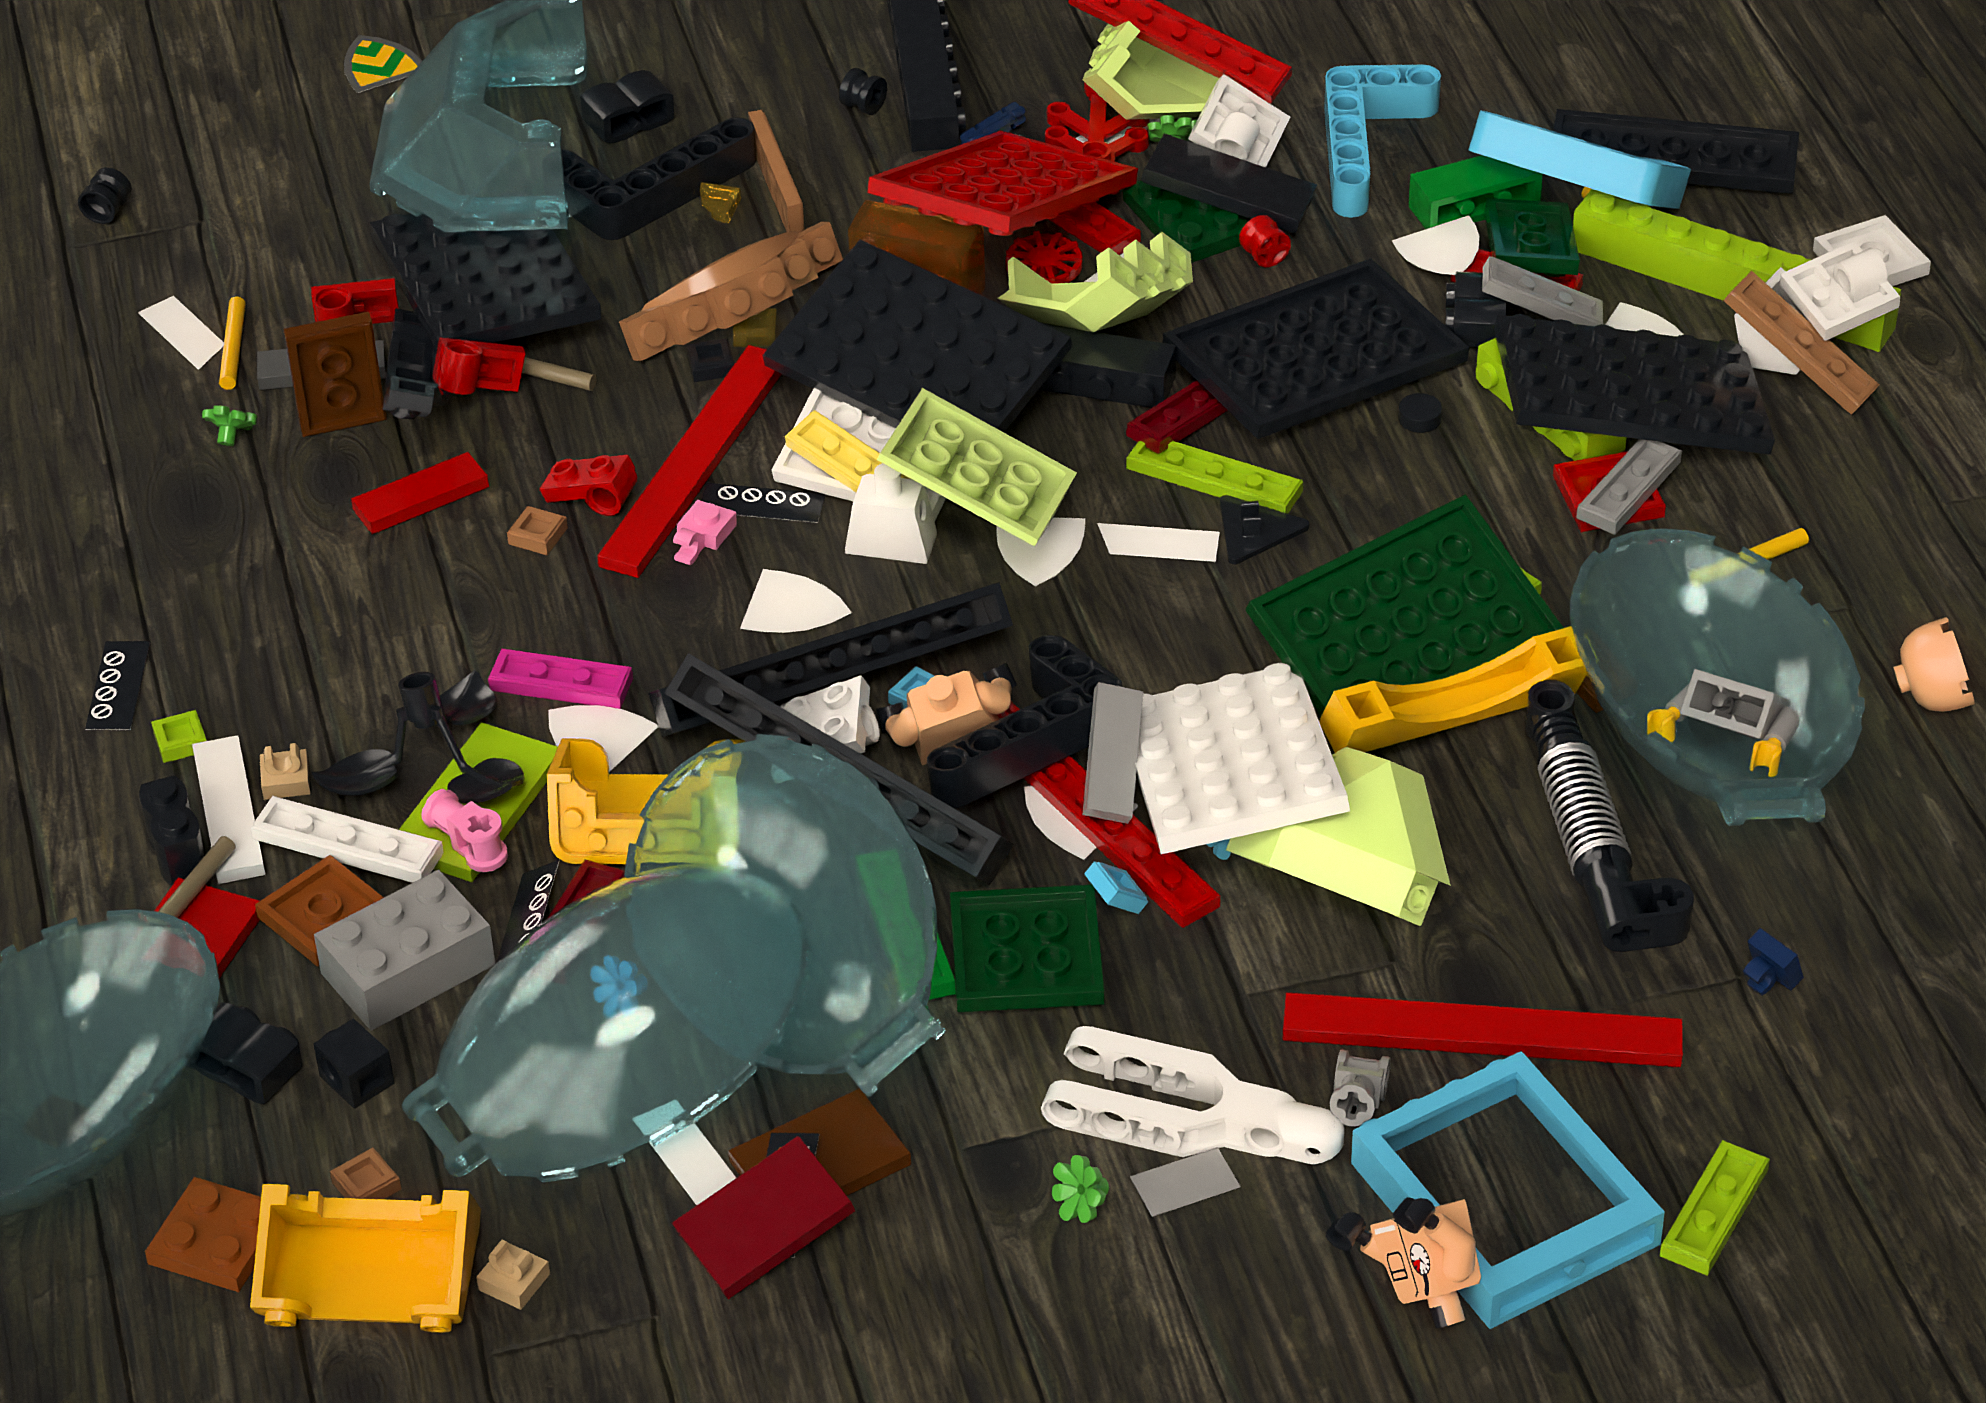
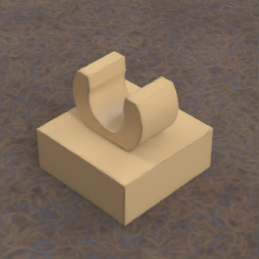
M296 743L290 744V751L273 753L271 746L265 747L264 754H260L261 788L264 800L271 799L272 796L284 798L309 795V762L306 749L300 750Z
M501 1240L489 1254V1262L477 1275L476 1279L479 1291L521 1310L550 1275L549 1262L529 1251Z

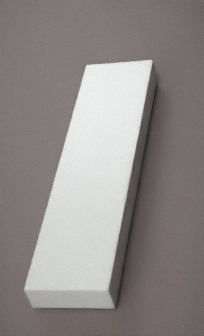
M238 735L192 744L211 848L221 836L230 838L236 846L235 850L216 871L218 884L265 875L260 844L258 840L252 838L251 826L255 819Z
M275 796L271 797L251 826L252 838L254 840L320 858H326L331 855L342 864L412 883L431 874L444 853L442 841Z

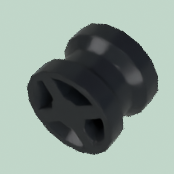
M852 68L847 72L840 85L839 100L845 106L850 108L859 106L861 112L874 115L880 110L886 99L887 82L882 77L876 75L868 77L865 71L859 68Z

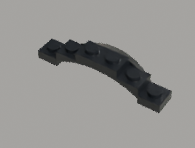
M395 308L388 353V367L384 384L383 410L390 411L393 416L401 419H414L417 416L426 417V415L431 414L432 408L448 404L450 392L441 389L439 384L433 380L432 375L437 350L416 313L413 311Z

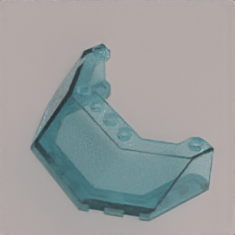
M505 0L456 23L385 102L369 183L370 191L380 197L388 194L396 198L398 207L416 217L422 214L427 215L433 219V225L444 232L568 229L569 212L564 186L561 129L544 119L520 123L486 105L485 99L487 87L573 85L582 82L587 77L588 57L583 0Z

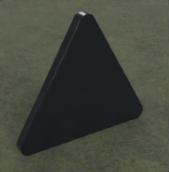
M1229 495L1220 497L1227 556L1230 564H1239L1309 530L1308 520L1261 506L1259 501H1245Z

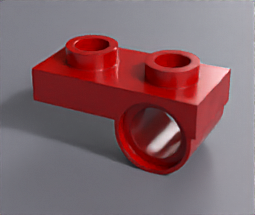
M395 278L311 287L316 322L364 312L370 313L372 324L393 322L395 308L399 309Z
M439 337L432 377L441 389L454 394H472L476 388L518 392L525 351L523 346Z
M601 455L596 458L580 460L564 459L555 463L539 490L546 503L585 499L587 505L596 513L604 516H613L620 511L636 485L637 474L629 455Z

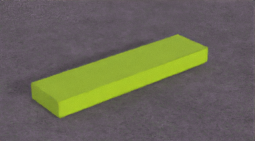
M1138 441L1126 458V469L1219 498L1223 495H1229L1245 501H1259L1261 506L1287 514L1303 492V480L1175 441L1169 443L1168 449L1160 454L1145 447L1144 442Z

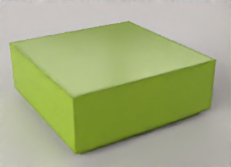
M196 710L151 722L163 763L193 756L192 744L207 741Z

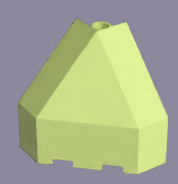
M1130 21L1116 27L1108 24L1098 38L1101 45L1094 49L1089 61L1093 68L1085 72L1082 79L1089 87L1126 120L1160 119L1164 115H1172L1174 118L1200 116L1216 82L1220 78L1137 38L1136 36L1140 30Z
M1161 232L1150 240L1151 250L1137 240H1134L1123 248L1124 258L1109 247L1096 256L1098 281L1054 284L1048 282L1013 256L1008 260L1009 290L997 299L1012 310L1038 322L1096 332L1148 315L1193 282L1191 253Z
M1344 747L1332 754V757L1348 796L1350 812L1235 837L1229 840L1226 850L1266 867L1275 868L1419 926L1423 923L1438 882L1450 885L1423 775L1390 760L1349 747Z

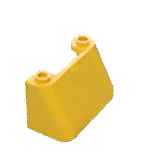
M562 738L547 772L549 842L551 850L557 858L571 864H582L584 859L600 864L719 865L728 862L736 854L741 837L748 766L747 742L744 740L724 739L708 745L701 759V775L609 774V760L607 752L602 745L590 739Z
M263 1184L250 1308L255 1313L265 1316V1324L277 1327L296 1326L297 1319L417 1323L420 1324V1329L423 1331L436 1333L451 1332L452 1324L461 1323L463 1320L479 1233L481 1208L469 1191L443 1190L442 1201L438 1204L432 1195H422L421 1201L326 1198L318 1191H309L308 1196L290 1194L289 1185Z

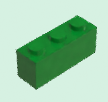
M1484 155L1410 174L1409 208L1425 229L1468 215L1473 222L1486 220L1484 213L1486 198L1540 201L1543 174Z

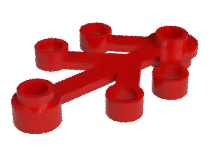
M1085 82L1084 93L1091 101L1090 121L1072 111L1065 102H1053L1047 106V122L1051 127L1045 130V143L1114 162L1117 156L1126 151L1139 153L1145 151L1149 146V133L1144 127L1150 123V119L1126 120L1119 114L1106 121L1107 102ZM1063 126H1068L1088 139V141L1080 142L1070 136L1068 129ZM1132 127L1125 131V136L1109 144L1104 142L1125 128Z

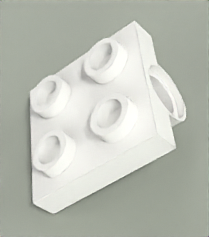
M1223 74L1216 82L1188 139L1195 144L1266 167L1290 116Z
M1855 241L1780 274V286L1824 341L1900 306V295L1887 281L1886 266L1879 253L1873 248L1863 251Z
M862 675L844 682H837L830 687L805 696L795 697L781 704V708L860 754L865 752V746L879 741L880 729L878 721L869 706L870 686ZM775 759L774 769L783 781L801 775Z

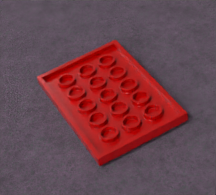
M998 131L870 176L867 193L883 197V202L896 206L912 205L918 207V212L931 216L943 214L953 217V222L966 226L978 224L989 227L988 231L992 234L1009 236L1020 228L1035 226V223L1038 221L1056 218L1057 214L1064 211L1077 210L1078 206L1087 202H1097L1100 197L1120 193L1121 189L1136 184L1138 168L1008 132Z

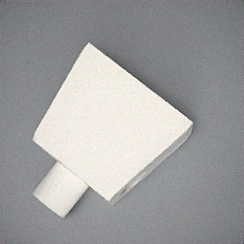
M883 463L879 464L874 469V474H866L861 478L852 505L845 553L927 564L937 536V530L926 487L912 479L901 478L900 472Z

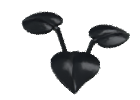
M476 670L441 695L439 694L435 676L430 672H417L404 677L398 684L404 707L396 709L398 725L393 754L383 749L364 750L338 761L323 771H311L315 782L337 794L362 795L381 789L394 781L398 776L395 765L402 761L406 724L409 720L414 723L416 728L423 729L439 726L460 771L463 773L452 779L447 786L448 790L453 791L457 795L460 803L468 804L470 801L480 803L494 799L511 788L523 784L525 781L524 773L520 766L503 758L486 759L472 768L466 763L450 731L449 723L466 725L476 722L493 712L497 706L494 692L484 683Z

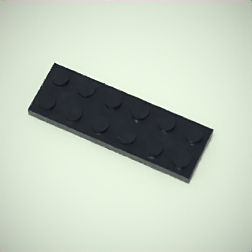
M1557 109L1553 131L1630 155L1660 159L1691 168L1687 185H1708L1725 187L1727 189L1739 188L1766 191L1768 193L1793 194L1799 132Z

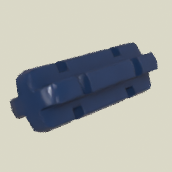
M1017 102L1009 103L1001 110L963 132L960 136L961 144L998 131L1010 132L1026 121L1025 108L1019 106Z

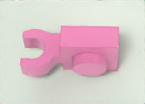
M697 500L677 524V533L673 538V543L680 544L681 548L674 556V560L692 565L704 547L717 550L737 525L736 511Z

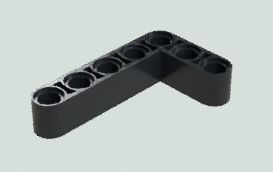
M736 117L724 120L615 180L610 179L572 151L560 149L548 152L542 159L546 197L599 237L606 240L624 238L753 167L757 161L754 125L745 118Z
M1044 635L1034 639L1028 646L1032 688L1044 699L930 752L927 757L931 795L953 808H959L1089 747L1094 688L1098 682L1123 687L1122 681L1061 636Z

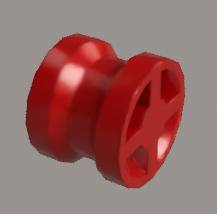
M1259 215L1249 220L1239 235V242L1243 249L1250 253L1254 261L1262 267L1277 265L1288 255L1291 248L1289 236L1283 230L1278 229L1276 222L1267 215Z

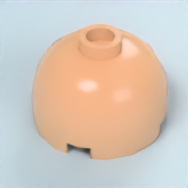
M1947 617L1926 623L1914 629L1905 638L1900 648L1902 664L1893 667L1901 693L1911 691L1919 705L1928 710L1939 712L1957 710L1975 704L1972 692L1966 694L1962 692V690L1968 691L1965 681L1969 680L1953 630L1943 633L1949 630V620Z

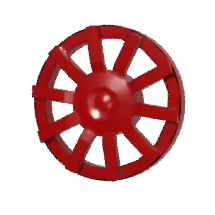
M1034 231L1033 235L1015 239L1014 243L1006 250L1005 262L1007 272L1009 259L1013 256L1015 258H1024L1020 262L1051 284L1071 282L1080 274L1083 267V255L1077 241H1071L1063 237L1062 233L1056 232V234H1040V231ZM1067 251H1070L1072 254H1062V253L1067 252ZM1061 261H1076V262H1075V264L1073 265V267H1070L1069 265H1067V264H1065V263H1063V262H1061ZM1060 269L1065 272L1062 275L1054 276Z

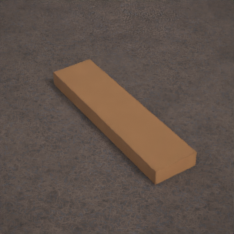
M762 110L748 112V118L754 125L756 159L786 232H801L804 230L803 203L767 117Z
M1753 271L1723 300L1851 415L1880 385L1829 339L1824 341L1807 319Z

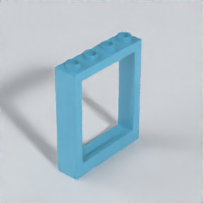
M1522 1051L1505 1059L1495 1060L1487 1065L1486 1068L1463 1079L1452 1080L1443 1088L1420 1099H1412L1401 1108L1378 1119L1367 1120L1359 1128L1353 1130L1351 1164L1392 1213L1407 1197L1414 1199L1425 1198L1430 1200L1434 1206H1439L1440 1204L1395 1151L1516 1094L1615 1206L1494 1266H1491L1476 1248L1481 1273L1480 1283L1457 1291L1489 1329L1661 1245L1665 1211Z

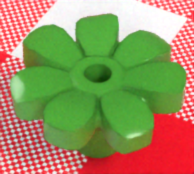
M215 405L213 409L202 411L203 419L213 422L219 427L217 443L225 446H234L236 430H250L253 428V425L257 424L258 416L256 414L238 410L230 412L227 406Z

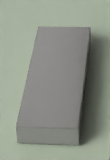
M1489 256L1485 262L1482 276L1483 292L1553 320L1563 319L1574 324L1588 326L1603 324L1602 300L1495 257Z
M1639 439L1578 505L1576 518L1615 535L1679 465L1682 450L1660 441Z
M1100 682L1094 688L1082 815L1126 824L1132 819L1137 771L1135 763H1137L1143 691Z

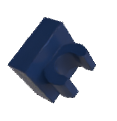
M1760 928L1747 941L1752 960L1747 964L1743 972L1750 978L1747 985L1761 996L1766 994L1776 981L1791 991L1804 978L1798 955Z

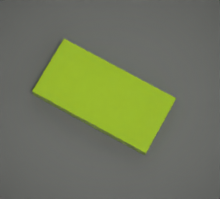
M481 722L460 749L466 763L474 768L486 759L503 758L519 765L525 777L523 784L511 788L506 793L485 802L475 803L481 808L497 812L501 817L502 830L499 836L500 840L503 841L547 783V772L558 747ZM453 758L399 830L442 841L444 853L433 870L439 869L442 873L473 882L480 872L471 869L466 863V858L452 848L449 835L441 829L427 826L422 820V809L427 799L435 791L440 789L448 790V783L455 777L463 774Z

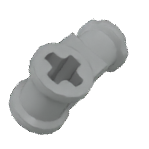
M1340 1050L1335 1072L1334 1091L1330 1099V1111L1344 1125H1362L1365 1121L1372 1118L1374 1110L1379 1108L1380 1102H1384L1389 1081L1391 1058L1382 1056L1380 1060L1355 1057L1350 1056L1348 1050ZM1353 1106L1357 1107L1355 1114H1351Z

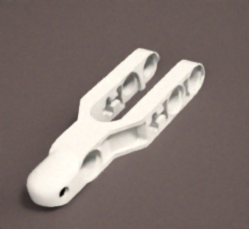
M1089 1026L1078 1027L1072 1032L1064 1055L1078 1068L1102 1074L1104 1079L1114 1081L1115 1078L1137 1082L1152 1086L1154 1091L1214 1104L1215 1106L1200 1112L1066 1080L1055 1081L1050 1085L1041 1106L1042 1115L1056 1127L1179 1157H1187L1215 1148L1226 1147L1260 1156H1278L1308 1164H1318L1332 1159L1340 1152L1344 1145L1345 1127L1342 1121L1333 1115L1330 1110L1296 1102L1292 1096L1277 1089L1239 1081L1212 1054ZM1078 1046L1091 1048L1099 1055L1086 1053ZM1126 1057L1138 1059L1147 1066L1133 1064ZM1056 1100L1067 1102L1074 1106L1076 1110L1064 1108ZM1104 1112L1117 1114L1125 1121L1111 1119ZM1307 1148H1315L1320 1153L1312 1154Z

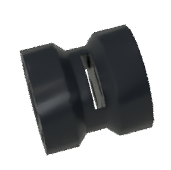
M107 167L99 169L90 180V185L78 197L80 211L93 222L99 224L111 222L119 212L120 206L131 195V183L124 174L116 169Z

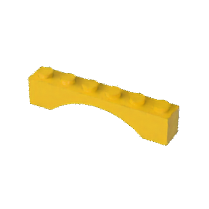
M1570 626L1534 636L1487 663L1444 679L1410 685L1385 684L1373 680L1334 691L1319 723L1335 753L1344 747L1368 752L1527 707L1530 688L1540 681L1557 680L1563 682L1575 694L1593 665V661L1574 628Z

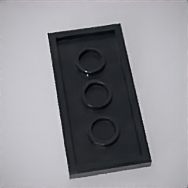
M1165 133L1147 162L1141 178L1143 183L1250 219L1259 215H1267L1276 222L1278 228L1292 233H1296L1317 187V184Z

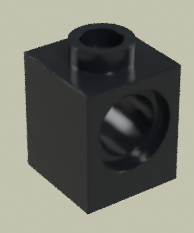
M354 1018L337 1029L329 1031L321 1039L313 1043L319 1076L354 1109L395 1084L389 1050Z

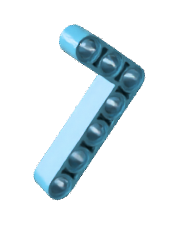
M1422 64L1336 66L1326 72L1324 113L1333 210L1338 215L1350 218L1359 217L1365 214L1369 208L1370 164L1365 119L1427 118L1435 115L1439 110L1441 74L1438 69Z
M1482 110L1479 112L1468 149L1477 154L1623 199L1657 207L1680 209L1691 173V168L1679 164L1630 155Z

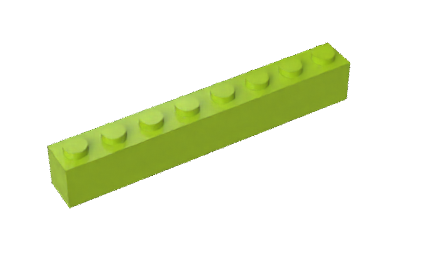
M1594 189L1590 190L1574 211L1573 230L1578 253L1720 300H1724L1751 271L1766 283L1780 267L1788 271L1810 261V259L1801 255L1791 254L1761 242H1754L1727 233L1721 229H1714L1690 221L1687 218L1674 216L1647 205L1637 204ZM1893 287L1896 290V292L1901 296L1902 289ZM1899 308L1839 334L1834 338L1880 352L1896 329Z

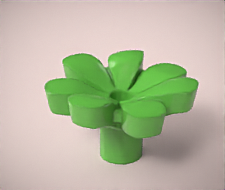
M1172 115L1161 116V123L1150 122L1147 124L1150 140L1159 142L1165 133L1190 141L1188 138L1197 120L1182 117L1174 122Z
M1074 1155L1071 1158V1165L1061 1162L1055 1165L1053 1174L1062 1184H1056L1052 1187V1196L1057 1202L1065 1201L1059 1209V1215L1064 1221L1072 1220L1078 1216L1082 1223H1086L1097 1217L1096 1207L1103 1205L1109 1191V1184L1102 1177L1098 1167L1090 1166L1088 1157Z

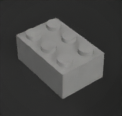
M439 869L314 934L321 974L370 1031L496 965L490 925Z

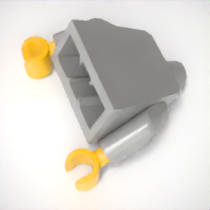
M1694 669L1690 683L1666 704L1665 709H1655L1647 714V738L1651 739L1655 735H1661L1662 743H1671L1676 738L1675 721L1682 722L1687 717L1722 729L1761 740L1754 743L1749 769L1754 771L1756 766L1769 767L1768 777H1774L1778 774L1781 753L1795 735L1800 720L1796 710L1790 708L1791 700L1783 696Z

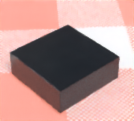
M728 338L686 345L687 357L694 382L725 378L735 364Z

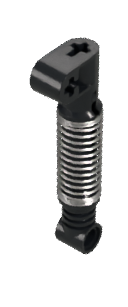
M1557 680L1537 682L1528 692L1525 732L1529 738L1535 741L1538 748L1537 766L1542 786L1544 787L1547 801L1560 833V839L1565 848L1572 875L1585 888L1603 944L1609 950L1625 952L1672 946L1681 943L1687 938L1690 930L1694 904L1692 889L1682 880L1675 878L1633 881L1630 873L1633 866L1631 851L1623 834L1615 806L1612 803V797L1604 780V774L1601 771L1596 752L1588 741L1583 740L1574 713V692L1568 685Z

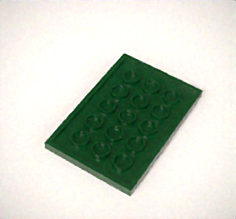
M1466 494L1249 601L1245 609L1282 663L1290 666L1291 673L1303 678L1313 707L1320 717L1334 691L1373 680L1385 684L1410 685L1444 679L1487 663L1534 636L1564 628Z

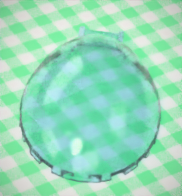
M1678 529L1634 531L1612 538L1609 548L1600 554L1593 551L1580 567L1577 580L1573 585L1570 599V621L1577 650L1600 705L1622 737L1650 765L1671 782L1700 797L1716 802L1728 826L1743 825L1745 820L1804 818L1808 823L1822 822L1825 818L1826 807L1820 790L1837 775L1851 758L1863 728L1861 721L1865 709V700L1859 696L1858 690L1861 678L1851 650L1840 629L1820 603L1811 606L1800 595L1803 585L1795 578L1788 580L1786 583L1770 571L1771 561L1745 547H1742L1739 555L1715 546L1716 536ZM1694 669L1773 692L1791 700L1790 708L1796 710L1800 721L1795 735L1781 753L1778 774L1774 777H1768L1769 767L1756 766L1754 771L1749 769L1754 743L1761 740L1687 717L1682 722L1675 721L1676 738L1673 742H1670L1656 731L1649 735L1647 734V714L1655 709H1665L1666 704L1690 683Z
M756 734V740L734 744L730 739H727L701 750L676 767L655 789L639 815L644 819V823L636 844L629 843L624 877L630 881V902L625 904L627 916L633 920L638 937L635 943L645 966L665 996L694 1027L721 1048L754 1065L797 1074H839L848 1072L868 1097H871L879 1090L877 1083L931 1037L938 1040L946 1033L945 1028L927 1006L937 958V911L929 874L918 847L900 816L865 775L847 761L843 762L831 755L825 748L814 743L811 747L794 742L789 736Z
M683 864L656 868L616 880L595 889L563 907L535 927L489 970L456 1016L441 1049L435 1075L404 1099L402 1109L409 1119L420 1123L445 1157L443 1160L444 1167L454 1177L464 1176L488 1158H490L502 1176L537 1177L542 1183L579 1177L578 1169L606 1161L609 1167L625 1161L624 1153L649 1141L655 1147L713 1110L758 1070L754 1063L771 1042L778 1046L786 1034L782 1027L792 1008H800L810 979V974L807 971L808 950H812L807 925L795 903L773 882L755 873L724 865ZM447 1102L472 1134L461 1143L458 1142L436 1112Z
M138 909L107 911V921L79 926L76 917L41 930L44 939L17 952L13 944L0 951L3 959L0 963V1217L39 1207L68 1194L95 1177L156 1121L173 1101L189 1077L200 1055L217 1008L220 981L214 952L211 953L204 935L188 922L157 911Z

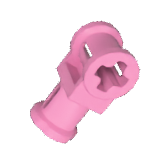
M440 789L427 799L422 809L424 824L431 828L441 829L449 835L452 848L466 858V863L471 869L477 872H489L500 868L506 862L508 852L506 844L500 840L499 834L502 830V822L497 812L481 808L473 801L464 806L459 802L457 795L451 790Z

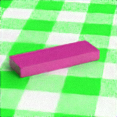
M501 648L488 678L489 688L496 692L621 709L633 680L632 667Z

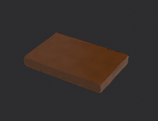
M369 312L283 329L299 425L303 437L387 420L386 411L383 410V392L373 325Z
M860 1088L728 1150L729 1162L737 1173L742 1175L766 1158L771 1133H820L815 1157L846 1196L911 1165V1153Z

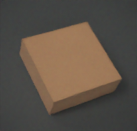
M527 506L507 532L508 544L548 555L568 529L567 518Z
M374 1148L363 1152L330 1171L332 1184L344 1198L385 1199L401 1190L400 1178Z

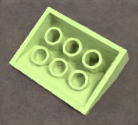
M922 388L877 458L881 463L1034 547L1047 529L1077 472Z

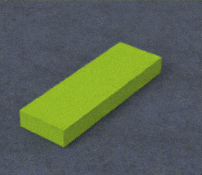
M1722 1140L1662 1242L1660 1257L1708 1276L1765 1177L1770 1159Z

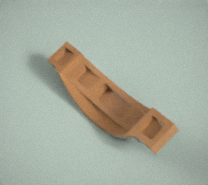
M820 222L801 232L790 231L769 237L734 251L677 283L663 294L645 304L641 311L619 321L632 359L643 361L675 344L685 345L717 328L727 329L793 296V290L817 279V273L843 260L830 222Z

